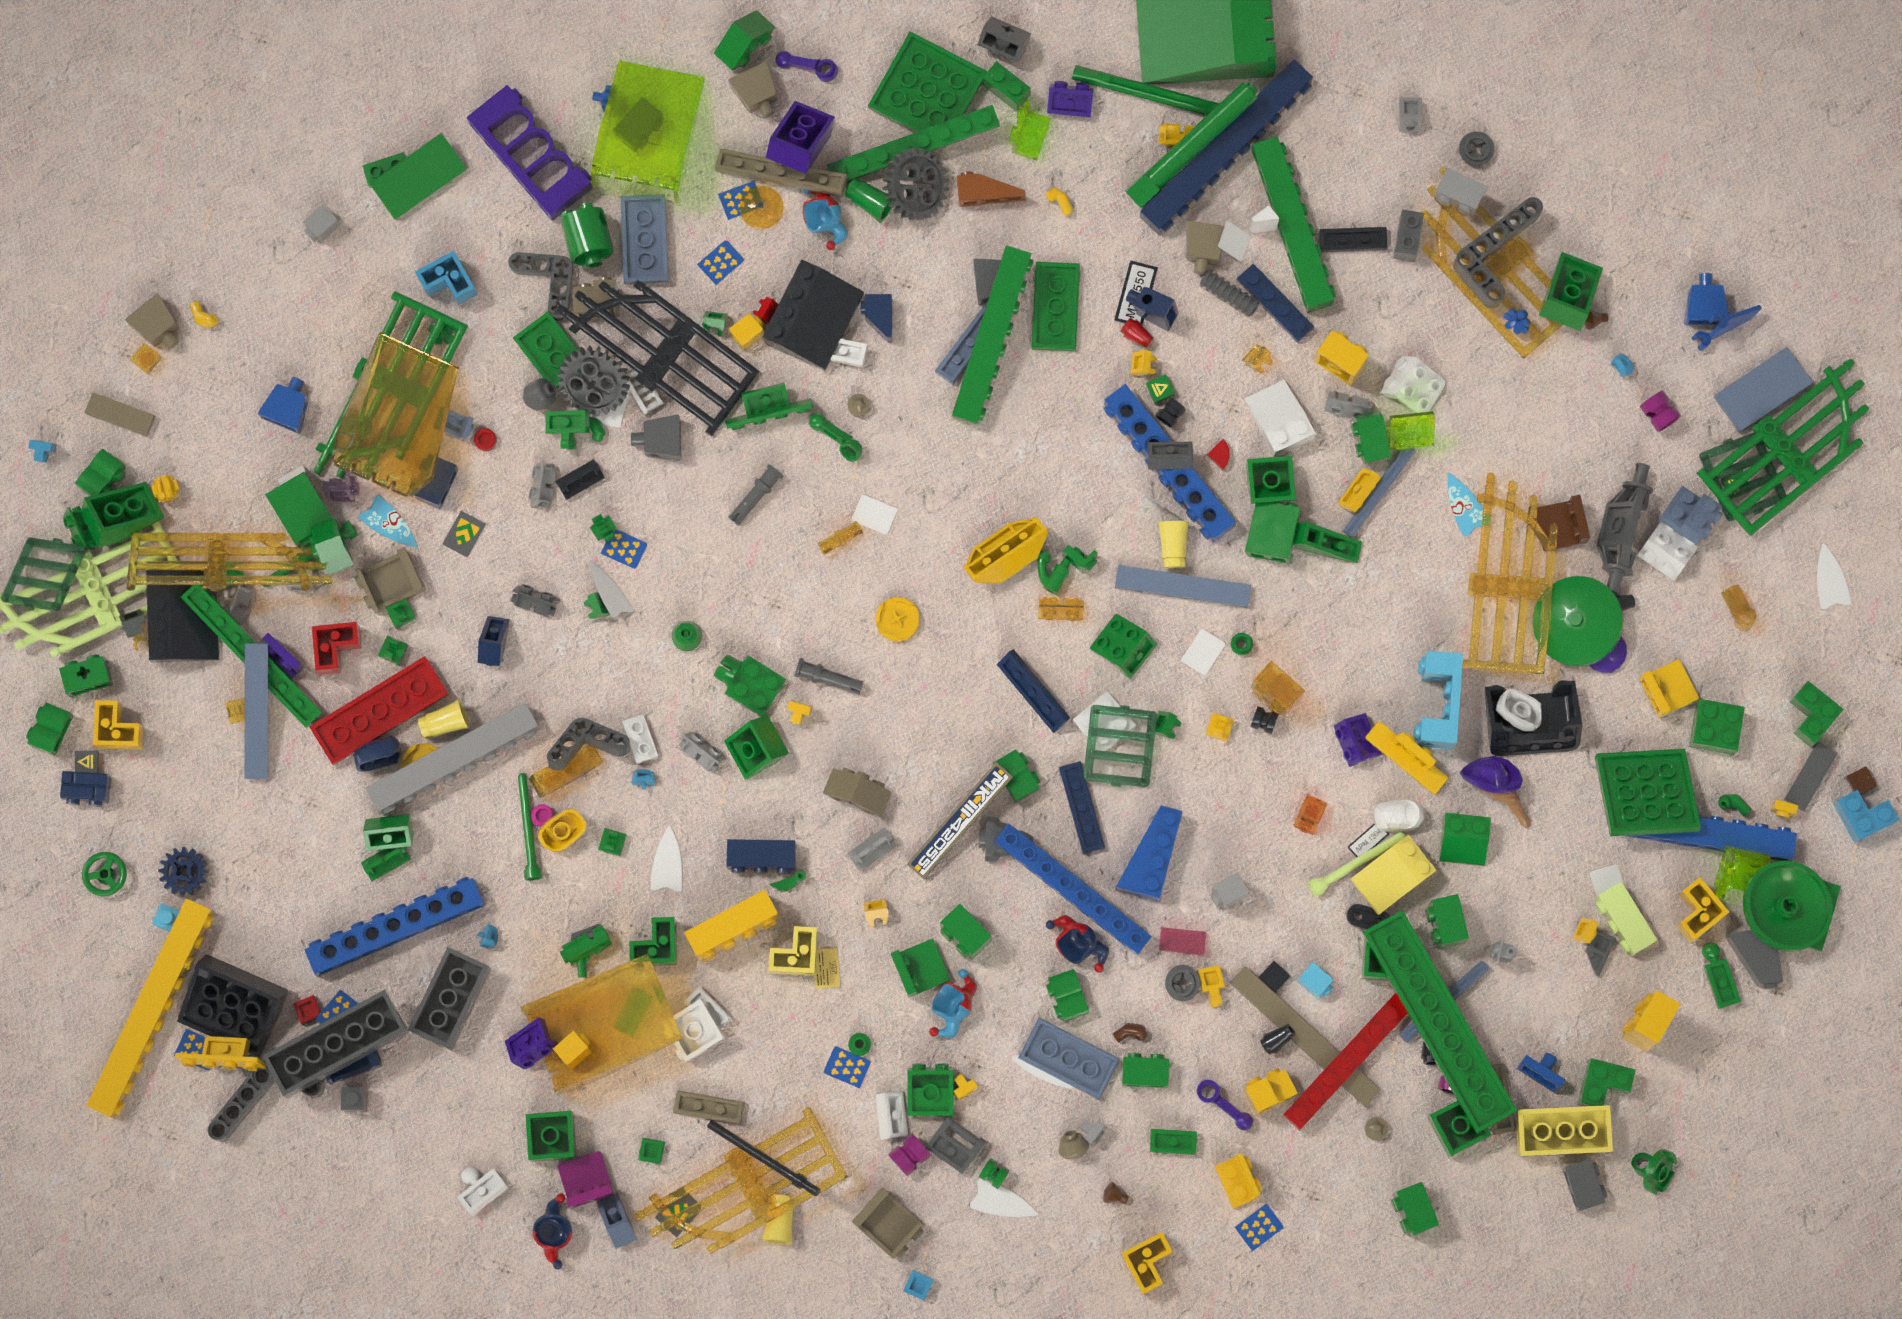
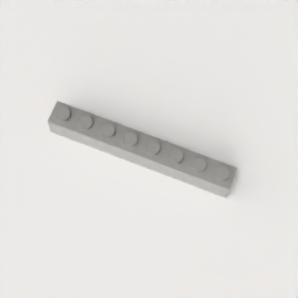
M525 702L366 787L365 790L378 814L384 813L385 816L397 810L396 806L402 803L407 805L415 801L418 794L422 792L425 794L430 793L437 788V784L443 781L448 783L454 780L459 772L463 770L469 772L477 767L476 763L482 760L487 762L497 756L496 753L500 750L508 751L517 745V741L523 738L528 740L537 734L536 731L539 730L538 724Z

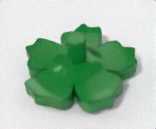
M444 324L435 345L442 344L443 341L448 345L453 338L451 333H454L456 330ZM429 326V333H431L434 326Z

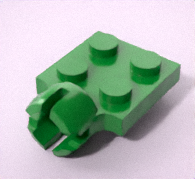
M726 655L720 664L730 671L719 665L714 672L715 678L726 684L727 689L724 693L726 696L760 717L764 716L786 681L784 677L749 655L744 661H739L731 655Z

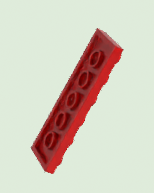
M426 656L309 727L334 766L352 755L362 745L380 738L449 694Z

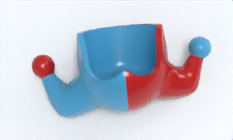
M803 189L804 194L811 193L817 197L805 201L803 205V218L807 228L812 233L831 231L835 237L833 241L827 242L826 247L828 250H834L848 236V232L840 220L842 212L839 203L830 197L829 194Z
M961 969L958 972L959 977L963 978L965 982L964 987L946 982L935 995L931 1007L932 1011L945 1020L946 1027L943 1029H938L937 1027L930 1028L929 1034L932 1037L937 1035L946 1038L955 1037L961 1021L970 1014L972 998L976 992L977 984L968 976L966 969Z

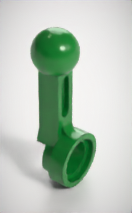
M815 413L809 418L810 427L813 430L821 431L841 444L839 450L846 460L855 462L860 458L862 446L857 440L851 439L853 436L827 421L823 414Z

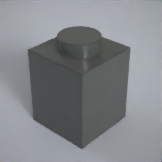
M365 1087L341 1088L342 1111L367 1112L368 1089Z

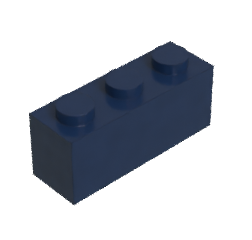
M727 839L726 867L731 869L732 873H745V870H754V873L766 874L768 870H777L778 874H790V870H795L796 842L795 840Z

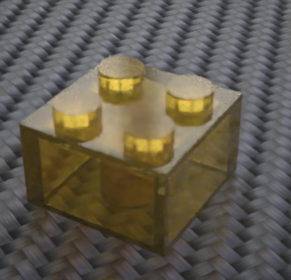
M1272 660L1255 677L1251 685V689H1253L1252 694L1260 701L1264 699L1270 705L1268 708L1283 717L1302 699L1305 692L1300 685Z

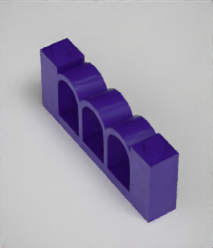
M506 85L467 116V121L550 220L553 221L593 189L590 182L593 179L585 169L581 171L578 166L574 168L567 154L555 150L550 134L542 128L535 127V121L530 110L522 104V95L516 88L512 90ZM521 115L529 120L526 130L503 148L492 135V132L513 116ZM533 138L546 140L548 142L547 151L524 170L511 157L513 153ZM552 161H562L567 164L568 170L564 177L544 193L530 179Z

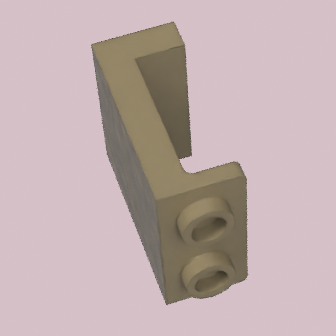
M405 547L397 550L398 554L364 569H356L358 576L354 578L359 589L364 588L367 594L363 597L368 609L373 608L375 613L385 610L386 607L404 598L409 599L425 592Z
M883 1187L852 1221L856 1227L892 1259L896 1256L900 1259L909 1249L906 1246L911 1239L916 1241L924 1232L921 1229L924 1224Z

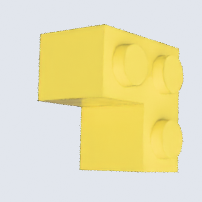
M794 926L793 949L770 948L769 973L815 976L817 927Z

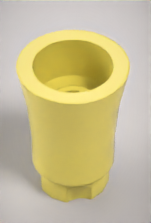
M1158 522L1162 559H1164L1163 567L1184 568L1185 559L1187 558L1186 547L1189 522Z
M460 699L437 711L428 713L424 717L418 718V724L425 739L470 729L469 720Z
M771 1195V1203L768 1207V1215L761 1241L780 1245L793 1244V1197Z

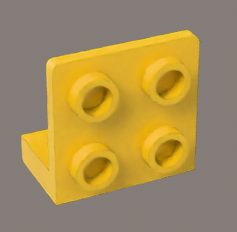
M1679 659L1652 672L1649 670L1638 678L1658 718L1664 717L1699 699Z
M1239 1153L1236 1157L1214 1166L1233 1209L1260 1196L1262 1187L1258 1178L1252 1177L1250 1170L1253 1167L1248 1156L1244 1157L1242 1153Z

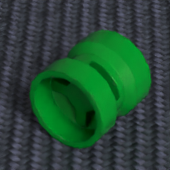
M990 1158L978 1177L984 1181L988 1180L994 1188L998 1189L1010 1170L1006 1167L998 1166L997 1162Z

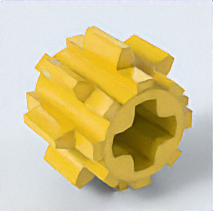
M164 475L153 480L154 485H151L155 498H158L159 502L172 501L178 498L177 492H180L177 479H174L173 475Z

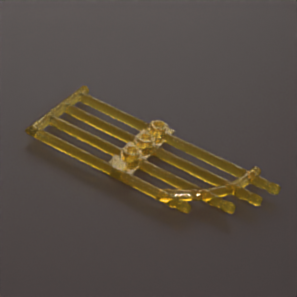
M1444 166L1439 170L1442 176L1447 169ZM1431 185L1427 191L1434 197L1437 189ZM1435 198L1436 202L1441 206L1438 221L1431 217V214L1425 209L1421 213H1424L1423 219L1436 232L1437 252L1427 243L1422 247L1423 251L1429 255V258L1520 356L1525 359L1563 324L1545 318L1550 325L1540 332L1530 321L1528 332L1534 339L1524 347L1447 264L1445 243L1456 255L1463 249L1445 230L1448 215L1472 240H1475L1480 235L1452 205H1443ZM1479 204L1476 213L1487 225L1491 227L1497 223L1487 210ZM1496 233L1501 239H1503L1501 234ZM1518 236L1515 240L1512 239L1506 244L1507 247L1499 254L1494 253L1489 257L1491 261L1485 266L1499 282L1507 277L1540 312L1543 302L1513 270L1523 262L1547 289L1551 279L1529 257L1534 251L1525 240ZM1478 246L1483 252H1486L1483 246ZM1461 259L1466 265H1470L1468 260ZM1474 276L1475 280H1477L1478 282H1484V279L1481 276ZM1492 292V294L1498 299V295ZM1505 294L1501 303L1508 311L1514 308L1519 312L1520 309Z
M1488 473L1485 494H1477V502L1484 503L1477 573H1470L1468 595L1475 596L1468 660L1463 659L1462 668L1544 674L1558 526L1557 524H1551L1549 527L1550 535L1546 536L1536 521V506L1538 505V497L1536 495L1530 496L1528 513L1515 504L1516 481H1509L1507 501L1494 497L1493 484L1495 483V474ZM1492 505L1506 509L1499 575L1486 574ZM1514 515L1527 524L1522 576H1508ZM1535 535L1547 551L1544 578L1531 577ZM1484 596L1497 597L1491 661L1477 660ZM1506 598L1520 599L1514 663L1500 662ZM1529 600L1542 601L1536 665L1523 664Z
M132 533L126 589L133 591L135 585H203V589L219 591L226 589V585H301L302 590L308 591L310 585L332 584V577L308 576L306 570H325L326 563L322 564L321 561H302L298 556L313 555L311 547H287L279 543L287 540V534ZM140 541L207 542L206 547H140ZM230 542H260L268 547H229ZM205 556V561H138V557ZM285 556L289 561H228V557ZM137 570H204V576L136 575ZM227 570H297L299 576H227Z
M807 1107L802 1111L805 1118L754 1147L763 1152L810 1125L815 1134L813 1138L774 1160L783 1165L820 1144L825 1155L795 1173H801L806 1177L830 1163L836 1174L815 1185L821 1189V1193L848 1178L813 1111L810 1107ZM736 1147L723 1156L726 1161L725 1163L661 1199L657 1193L652 1194L649 1197L652 1204L636 1212L633 1216L636 1221H640L646 1216L659 1211L666 1220L649 1231L652 1237L658 1236L661 1232H665L672 1227H676L686 1232V1234L671 1243L674 1249H678L683 1244H687L696 1238L718 1240L706 1248L708 1253L712 1254L811 1199L814 1195L804 1191L776 1207L771 1196L792 1185V1181L783 1178L766 1188L761 1177L773 1171V1169L767 1165L756 1169L751 1160L752 1156ZM731 1170L736 1180L735 1182L676 1215L668 1209L667 1205ZM741 1189L746 1199L698 1227L684 1221ZM751 1208L756 1218L732 1233L712 1230Z

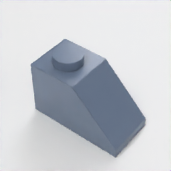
M618 1193L597 1201L603 1222L615 1249L637 1240Z

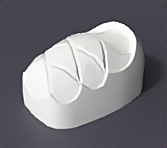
M1508 689L1500 696L1496 711L1503 719L1510 722L1512 726L1526 732L1534 731L1540 726L1542 721L1540 702L1514 689Z
M1412 800L1382 802L1376 805L1374 809L1375 826L1385 832L1405 833L1414 831L1424 819L1423 807Z

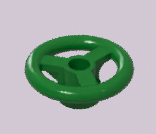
M99 852L92 855L85 862L82 869V881L86 889L92 894L101 897L117 893L123 887L127 878L125 863L118 855L111 852ZM106 858L104 866L98 872L89 873V869L95 861ZM113 862L120 869V878L117 883L115 882L116 872L111 868ZM104 871L109 873L107 878H102ZM97 879L100 883L109 885L110 889H98L91 884L90 880Z

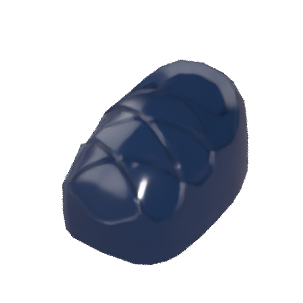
M389 736L385 740L370 741L355 750L353 757L356 769L359 772H366L398 763L402 748L399 740L393 736Z

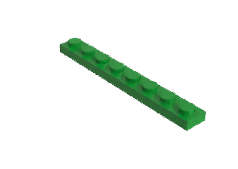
M992 104L827 164V168L829 171L847 174V182L890 167L888 162L895 161L894 155H899L900 151H908L911 148H923L924 151L932 152L1001 126Z
M197 581L181 598L245 664V643L258 642ZM268 654V689L305 728L308 727L323 710Z

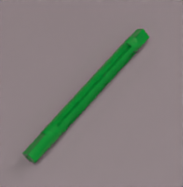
M1079 65L1075 66L1072 80L1203 115H1208L1220 104Z

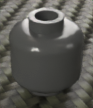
M539 378L527 384L523 391L524 403L533 410H542L553 404L556 400V388L553 383L545 378Z

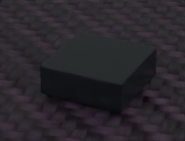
M1273 961L1258 978L1276 993L1290 978V975Z

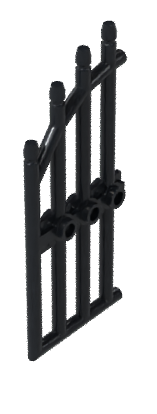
M639 280L635 282L634 286L637 290L642 291L644 295H622L616 289L611 288L608 283L601 281L599 288L603 292H607V295L612 299L598 304L591 298L586 297L583 292L577 291L575 294L577 300L583 302L589 308L580 318L571 311H568L563 305L557 307V312L565 316L572 323L569 328L572 333L576 334L579 330H582L612 354H616V357L638 373L635 380L651 392L656 387L707 424L709 427L705 433L711 437L741 398V393L746 391L759 373L758 369ZM656 303L676 318L677 321L668 330L635 304ZM622 305L662 335L664 339L657 348L607 310ZM596 315H599L648 352L651 357L643 366L588 325L587 322ZM695 333L747 372L741 383L737 382L688 345ZM682 351L735 390L728 401L675 362ZM669 369L722 408L714 419L662 380Z

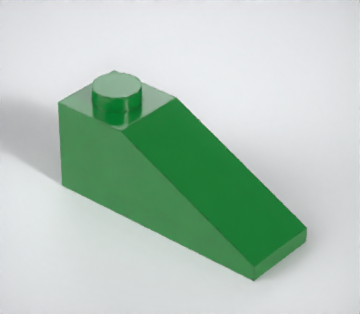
M1309 522L1298 523L1293 547L1318 555L1358 563L1362 541Z

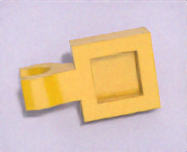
M1220 965L1198 969L1196 972L1199 973L1201 981V993L1208 992L1211 1008L1219 1007L1222 1004L1219 989H1224L1225 987Z

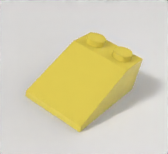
M1407 835L1350 880L1374 911L1380 915L1431 877L1437 870L1412 838Z

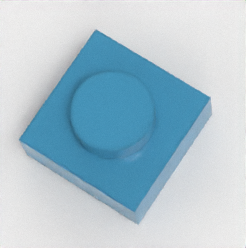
M912 1270L903 1291L925 1301L934 1279Z

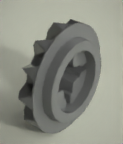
M1470 132L1462 138L1459 144V153L1462 160L1467 162L1469 166L1479 167L1487 164L1493 157L1494 143L1483 132ZM1472 145L1476 147L1483 145L1480 149L1481 155L1477 152L1470 154L1473 149Z
M1178 965L1168 972L1165 986L1168 994L1173 999L1188 1001L1199 993L1201 981L1199 973L1193 967ZM1183 977H1185L1186 981L1191 982V984L1185 986L1184 990L1183 986L1175 984V982L1182 981Z

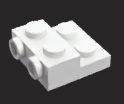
M699 999L663 1022L665 1026L663 1031L670 1041L673 1040L676 1045L675 1052L681 1060L684 1059L685 1062L692 1061L708 1051L710 1047L725 1039L724 1034L703 999Z

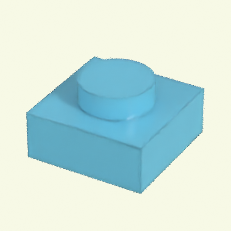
M161 903L152 924L170 932L180 911Z

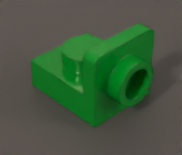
M1068 545L1062 553V556L1070 560L1071 564L1081 573L1086 569L1090 571L1098 562L1096 559L1098 552L1095 550L1086 559L1084 558L1085 554L1076 546L1072 548Z

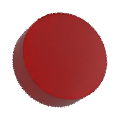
M482 428L475 433L474 443L479 450L486 452L495 447L497 438L492 430Z

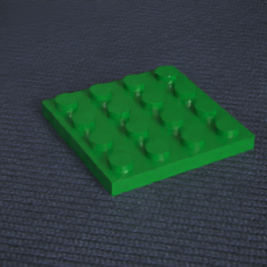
M910 31L868 104V108L913 132H918L964 115L980 88L983 76L987 71Z
M1685 749L1596 753L1595 762L1610 837L1700 831L1701 824Z

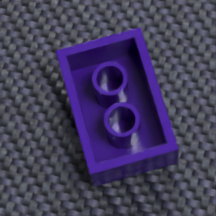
M794 101L769 139L766 158L807 174L831 137L835 116Z

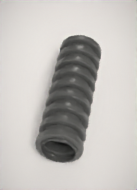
M1212 270L1205 273L1200 282V287H1206V291L1211 290L1212 294H1217L1219 299L1222 297L1224 302H1230L1229 305H1234L1236 310L1241 309V313H1247V317L1254 314L1260 300H1254L1252 295L1249 297L1247 292H1241V288L1237 289L1236 285H1230V281L1226 282L1224 281L1225 278H1219V274H1213Z

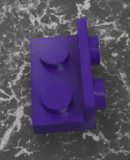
M1054 81V84H1050L1047 113L1091 117L1094 88L1089 87V84L1076 83V86H1070L1065 81Z
M269 633L262 638L265 643H268V654L292 679L304 668Z
M1366 713L1346 718L1334 725L1335 735L1340 742L1343 756L1349 767L1382 755L1380 750L1365 739L1372 729Z
M538 1017L505 1040L511 1063L522 1069L532 1067L537 1061L549 1055L553 1048L558 1045L557 1041L550 1038L546 1022L541 1017Z

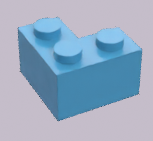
M454 251L415 271L428 297L446 287L449 288L458 305L478 295Z
M1858 790L1833 803L1854 844L1899 820L1889 800L1868 810Z

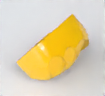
M568 808L554 815L541 826L538 832V839L546 849L559 852L569 847L584 833L586 822L576 809Z

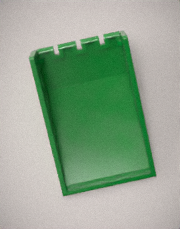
M1136 0L1142 83L1150 85L1274 76L1276 68L1275 42H1267L1275 39L1274 22L1265 21V19L1273 18L1272 0Z

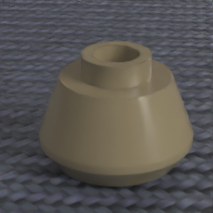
M1075 1130L1067 1131L1060 1138L1058 1152L1065 1159H1076L1087 1153L1089 1144L1081 1133H1077Z

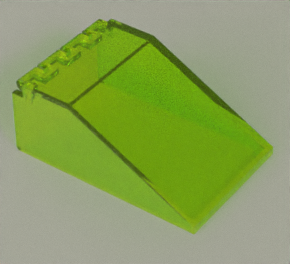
M619 60L598 133L592 161V186L597 187L599 176L610 178L612 171H615L614 179L632 182L633 176L637 175L636 183L654 186L655 180L658 179V187L674 190V201L679 203L705 77Z

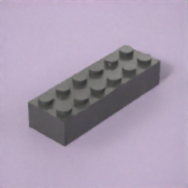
M383 990L264 1054L262 1057L282 1095L288 1099L408 1034L409 1031L389 993Z

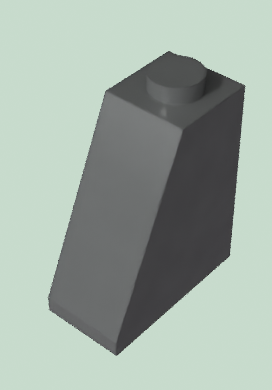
M1751 930L1727 934L1726 939L1756 986H1764V989L1778 988L1777 984L1783 982L1779 951L1764 944Z

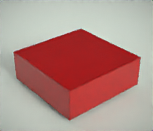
M315 995L293 1003L301 1025L316 1020L317 1016L321 1013Z

